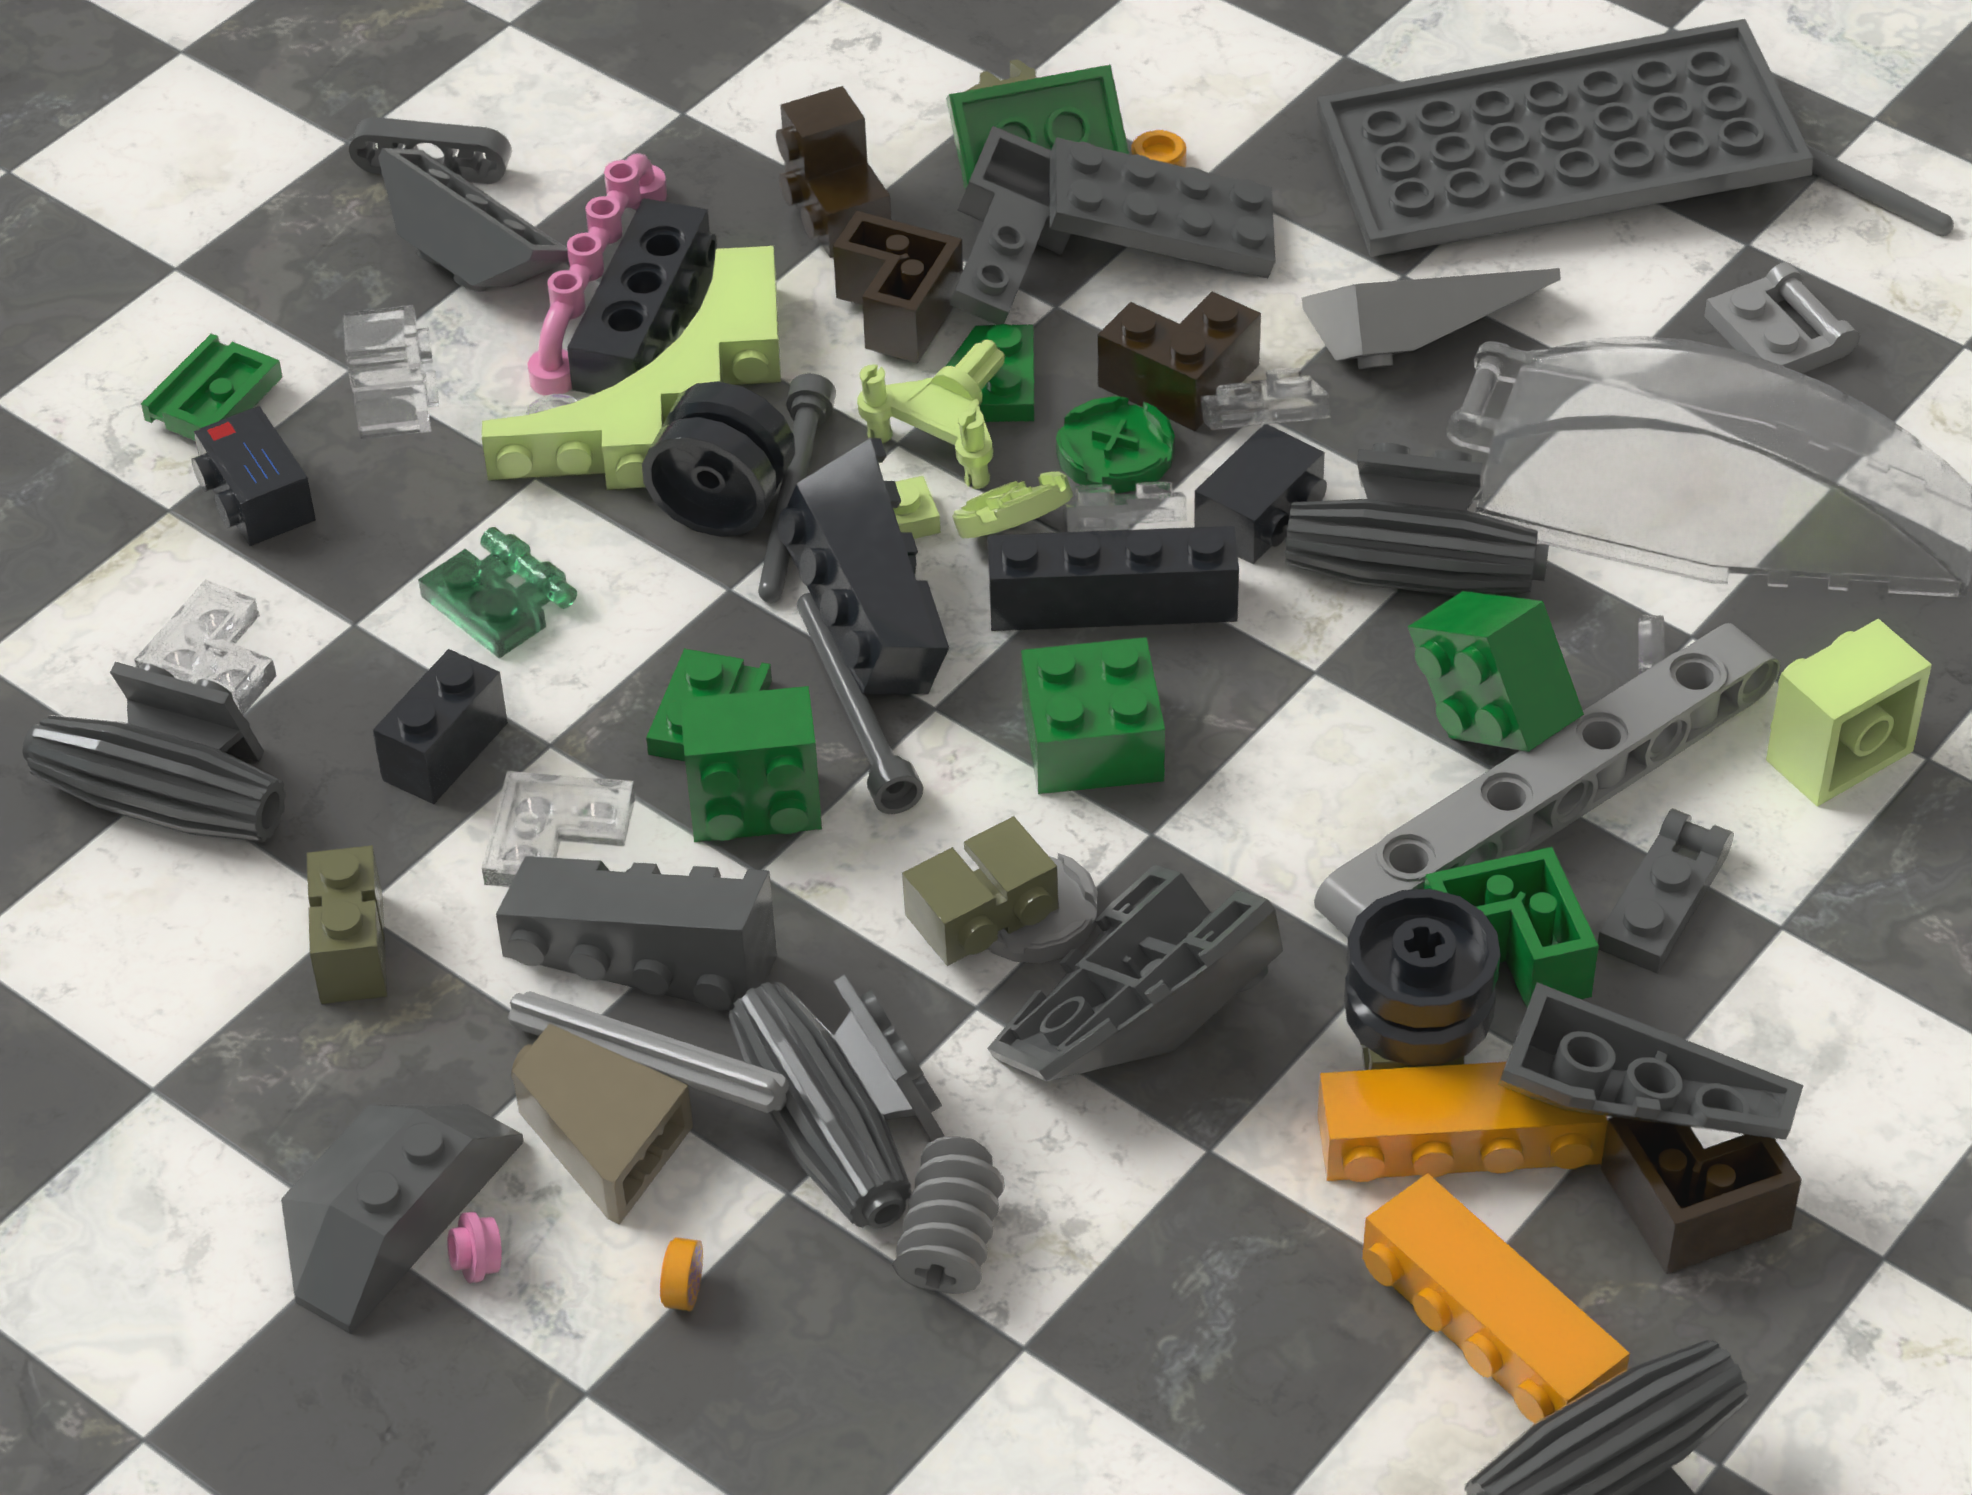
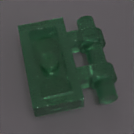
M491 527L483 533L480 539L481 546L491 553L490 555L480 560L465 548L419 578L418 582L422 598L496 657L501 658L546 627L542 606L552 601L560 608L566 609L576 600L577 590L566 582V575L561 569L550 561L540 562L531 555L529 545L515 534L505 535L498 528ZM515 573L526 581L517 588L506 581Z

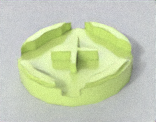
M1060 472L1042 473L1038 477L1040 486L1031 488V486L1026 487L1024 481L1019 483L1014 481L970 499L966 502L965 506L961 507L960 510H955L952 515L959 536L961 538H976L994 534L1024 524L1056 510L1074 496L1067 476Z

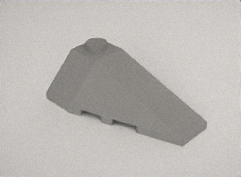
M1560 268L1353 284L1302 297V307L1335 361L1358 359V369L1388 367L1394 365L1393 355L1416 350L1561 280Z

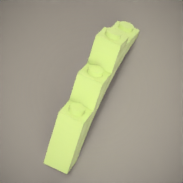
M774 246L716 249L712 282L700 310L687 328L655 360L615 386L577 402L530 415L483 420L482 444L488 480L605 473L607 490L646 488L643 483L642 463L681 392L696 383L715 381L733 385L781 382Z

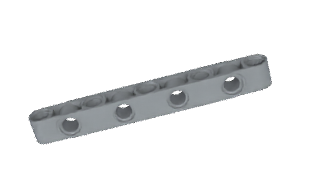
M1725 623L1686 648L1671 654L1583 710V716L1529 752L1520 750L1392 831L1374 846L1337 868L1323 881L1316 892L1314 899L1315 909L1348 938L1356 917L1376 899L1401 890L1424 889L1425 874L1528 852L1758 701L1776 681L1780 671V662L1732 623Z

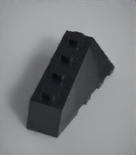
M869 438L796 483L787 507L780 513L777 530L781 542L787 547L799 571L801 581L807 586L820 611L823 623L830 630L842 654L844 664L850 669L862 694H929L949 650V645L928 581L916 580L915 577L916 554L918 550L912 532L900 531L893 510L902 501L895 481H884L878 464L883 463L887 457L881 438Z
M1235 526L987 535L991 631L1237 622L1239 563Z

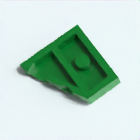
M1033 324L975 325L946 366L955 367L975 344L982 343L984 340L993 341L997 349L1004 353L1005 360L1003 366L981 389L983 398L979 408L984 416V421H1034Z

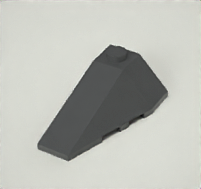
M1540 983L1536 984L1498 1083L1500 1086L1521 1093L1531 1099L1539 1100L1565 1111L1783 1140L1787 1139L1791 1130L1803 1089L1802 1084Z

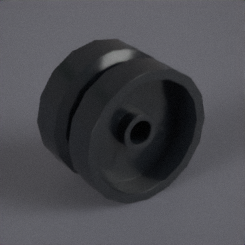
M719 381L696 383L679 394L663 427L653 441L642 463L643 483L653 501L673 520L696 532L718 537L743 535L759 525L795 456L794 434L784 416L765 398L742 386Z
M1434 889L1401 890L1376 899L1356 917L1347 944L1348 972L1345 977L1344 991L1346 1021L1359 1042L1384 1059L1409 1066L1443 1065L1468 1055L1486 1038L1494 1018L1496 1003L1495 984L1498 979L1501 956L1497 931L1483 911L1460 896Z

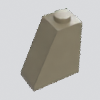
M550 1023L533 1045L527 1044L520 1050L513 1063L511 1077L514 1081L519 1113L606 1218L620 1225L693 1127L688 1085Z

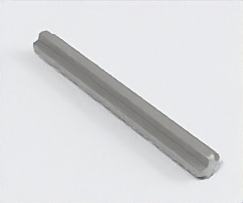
M531 991L525 994L517 993L510 1001L512 1009L508 1015V1020L514 1028L540 1036L550 1023L683 1082L691 1088L765 1113L781 1110L787 1102L786 1093L789 1088V1082L782 1074Z

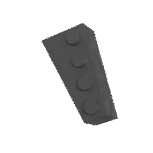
M525 856L496 913L502 955L529 966L541 965L574 973L587 980H604L637 988L650 995H667L700 1003L713 1010L730 1011L734 1009V1003L738 998L741 999L751 988L756 989L766 982L777 957L770 871L747 869L743 879L720 878L721 874L718 867L693 866L689 876L661 874L657 864L633 862L631 868L626 872L609 871L600 860Z

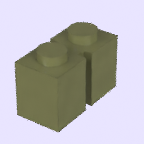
M1014 816L964 841V850L977 864L979 869L972 871L952 847L902 872L905 916L947 966L968 955L978 954L989 948L993 942L998 940V931L1005 929L1008 934H1011L1026 925L1030 926L1039 923L1049 913L1059 909L1057 865Z
M373 845L308 852L309 946L320 1003L327 1004L387 997L386 957L383 942L385 941L383 895Z

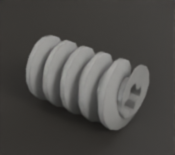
M958 1136L942 1137L928 1143L922 1151L921 1167L915 1176V1189L909 1198V1212L904 1218L902 1224L903 1234L897 1243L896 1259L892 1263L896 1274L910 1285L944 1293H966L975 1290L981 1282L980 1266L987 1258L986 1243L993 1234L992 1220L998 1215V1198L1003 1193L1005 1185L1002 1174L997 1168L992 1166V1155L986 1147L973 1139Z

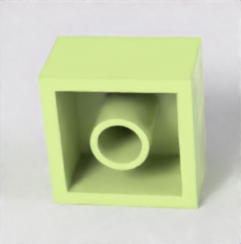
M1876 619L1855 632L1848 631L1843 633L1832 645L1807 659L1800 658L1793 661L1781 673L1778 681L1779 687L1773 720L1770 726L1771 733L1766 761L1818 807L1905 757L1914 750L1932 664L1880 619Z

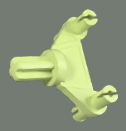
M984 340L982 343L975 344L955 367L945 366L933 378L889 385L885 384V371L882 367L878 370V365L875 364L865 366L860 371L862 392L857 397V404L861 418L867 422L868 439L881 438L882 443L888 442L893 436L890 418L899 419L955 445L956 458L964 466L966 485L969 487L972 484V489L984 488L990 482L988 463L993 458V445L984 416L979 408L983 398L981 389L1003 366L1005 360L1004 353L997 349L993 341Z

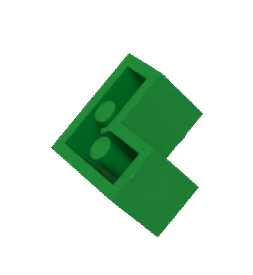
M1553 847L1425 874L1424 889H1434L1460 896L1483 911L1497 931L1501 955L1500 962L1506 961L1526 1007L1529 1005L1537 983L1579 999L1592 997L1599 945Z

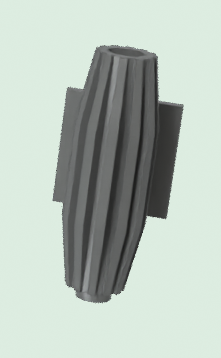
M1375 443L1373 444V450L1358 449L1357 465L1360 485L1364 488L1367 499L1292 503L1287 528L1285 563L1361 585L1454 596L1462 591L1484 594L1531 592L1532 580L1545 581L1549 544L1537 543V530L1467 511L1474 500L1482 501L1483 463L1471 462L1472 455L1456 450H1437L1434 457L1410 455V448L1404 445Z
M114 662L110 674L127 698L128 723L48 715V718H43L40 721V725H33L25 736L22 753L27 761V766L30 767L29 772L31 775L100 809L191 835L260 842L266 841V838L270 839L273 836L274 830L278 828L281 822V815L284 813L286 790L283 788V781L226 754L229 753L259 762L264 750L252 732L250 723L243 717L234 702L232 693L224 686L210 680L199 679L194 684L176 679L165 669L153 664L143 663L137 668Z
M845 974L833 982L849 1007L850 1013L834 1035L782 983L770 984L767 982L761 984L756 989L751 988L746 992L745 996L741 999L738 998L734 1003L735 1007L733 1010H730L729 1018L743 1061L782 1074L789 1082L785 1106L781 1110L769 1112L770 1116L806 1174L852 1224L861 1228L865 1225H869L872 1228H883L891 1225L903 1215L907 1205L906 1200L910 1198L912 1191L910 1181L886 1120L916 1115L931 1141L945 1136L932 1115V1112L942 1107V1104L924 1077V1073L904 1041L900 1039L894 1030L891 1021L873 992L870 990L859 997Z
M1708 1340L1626 1369L1530 1426L1467 1481L1465 1491L1467 1495H1696L1672 1467L1684 1460L1748 1402L1749 1396L1746 1394L1748 1387L1741 1375L1742 1371L1739 1365L1735 1364L1731 1358L1732 1355L1726 1349L1723 1350L1719 1343L1715 1341L1709 1342Z

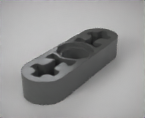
M370 117L362 120L358 124L349 145L350 157L358 167L370 173L382 174L379 162L382 148L403 149L405 145L404 149L419 150L417 144L430 143L437 146L444 154L441 158H435L437 162L468 182L482 184L499 181L505 174L512 154V147L508 139L502 133L491 128Z

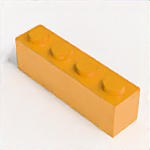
M1506 1062L1320 1073L1317 1116L1327 1181L1352 1180L1367 1182L1385 1177L1418 1175L1423 1177L1427 1173L1434 1178L1450 1173L1482 1171L1508 1173L1516 1169L1546 1167L1575 1169L1584 1165L1601 1164L1608 1119L1607 1116L1565 1111L1498 1085Z
M1428 1173L1365 1218L1362 1259L1370 1274L1380 1284L1392 1286L1413 1305L1417 1316L1429 1329L1436 1332L1441 1331L1463 1351L1470 1366L1478 1374L1486 1378L1492 1377L1514 1398L1521 1413L1531 1422L1537 1423L1628 1369L1630 1353Z

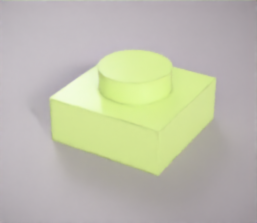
M924 476L896 481L895 483L902 502L893 510L900 531L912 532L914 539L941 533L940 515Z

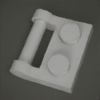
M1788 262L1774 266L1766 277L1717 295L1706 301L1704 317L1770 386L1849 355L1856 348L1860 340V334L1848 321H1838L1802 284V275ZM1786 300L1820 336L1811 339L1777 303Z

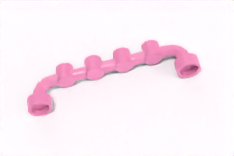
M636 153L628 156L626 160H617L605 167L606 196L593 198L586 205L588 233L576 234L568 240L569 270L558 271L548 279L550 308L542 325L539 351L535 352L528 360L530 386L538 394L559 396L572 389L568 352L562 349L565 330L570 319L579 317L585 311L584 291L588 283L600 278L604 273L603 253L607 245L617 242L622 237L621 217L625 209L630 207L637 210L643 198L663 202L667 198L664 172L660 168L653 166L644 154Z

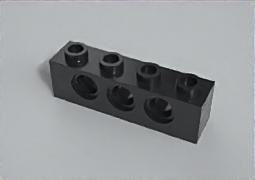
M646 198L642 199L567 346L573 391L596 394L615 386L655 360L664 351L668 342H675L680 330L681 314L686 304L692 305L694 303L699 288V277L704 267L710 268L715 259L717 237L715 234L710 233L708 209Z

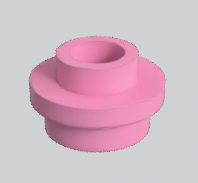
M476 1212L462 1213L459 1217L458 1227L451 1228L448 1232L447 1248L449 1261L454 1271L462 1270L468 1283L482 1282L485 1274L498 1273L501 1267L502 1248L499 1229L493 1217L479 1218Z

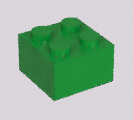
M1462 591L1408 626L1416 648L1415 660L1427 678L1437 705L1436 716L1441 726L1447 731L1449 738L1529 752L1584 715L1543 601Z
M1147 637L1021 650L1022 704L1038 794L1164 781L1165 726Z
M809 686L679 699L694 842L731 840L734 838L781 833L793 834L801 831L822 829L816 742Z

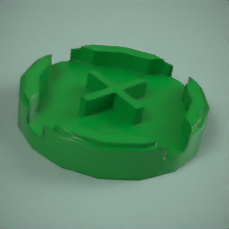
M1118 396L1092 399L1073 408L1065 416L1064 425L1060 430L1058 428L1056 436V454L1061 469L1075 483L1099 492L1118 494L1136 491L1159 481L1171 467L1175 452V434L1170 420L1161 411L1143 402V408L1137 405H1130L1129 398Z

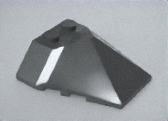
M1153 865L1106 907L1095 920L1102 932L1088 949L1081 954L1078 948H1073L1062 959L1060 965L1067 973L1046 997L1041 990L1035 991L987 1049L995 1059L1044 1081H1051L1176 1051L1238 992L1251 989L1267 975L1268 965L1283 952L1276 910L1267 898L1237 890L1218 909L1211 913L1181 872Z

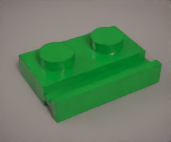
M211 333L141 403L144 420L153 423L157 419L165 423L167 430L196 441L194 431L252 409L283 378L280 360L235 342H231L229 345L219 342L218 336Z
M684 648L647 734L648 755L685 762L679 699L769 690L772 682L771 664L762 662L760 668L745 666L744 659Z

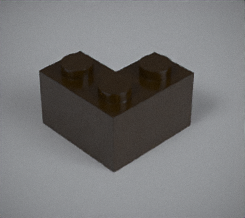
M843 86L780 104L782 129L776 130L777 146L785 164V172L779 174L782 195L789 206L796 205L801 213L802 223L810 239L817 238L830 258L833 257L834 243L856 211L891 220L890 194L867 162L865 117Z
M856 211L833 245L836 298L863 305L865 349L919 363L953 309V306L949 305L963 272L962 238Z
M1213 291L1180 324L1130 302L1098 333V387L1119 397L1129 398L1130 402L1143 407V402L1150 404L1161 411L1169 420L1192 431H1196L1259 366L1261 313Z
M1618 1117L1608 1118L1601 1170L1666 1274L1792 1230L1802 1179L1775 1138L1744 1134L1704 1149L1691 1127Z

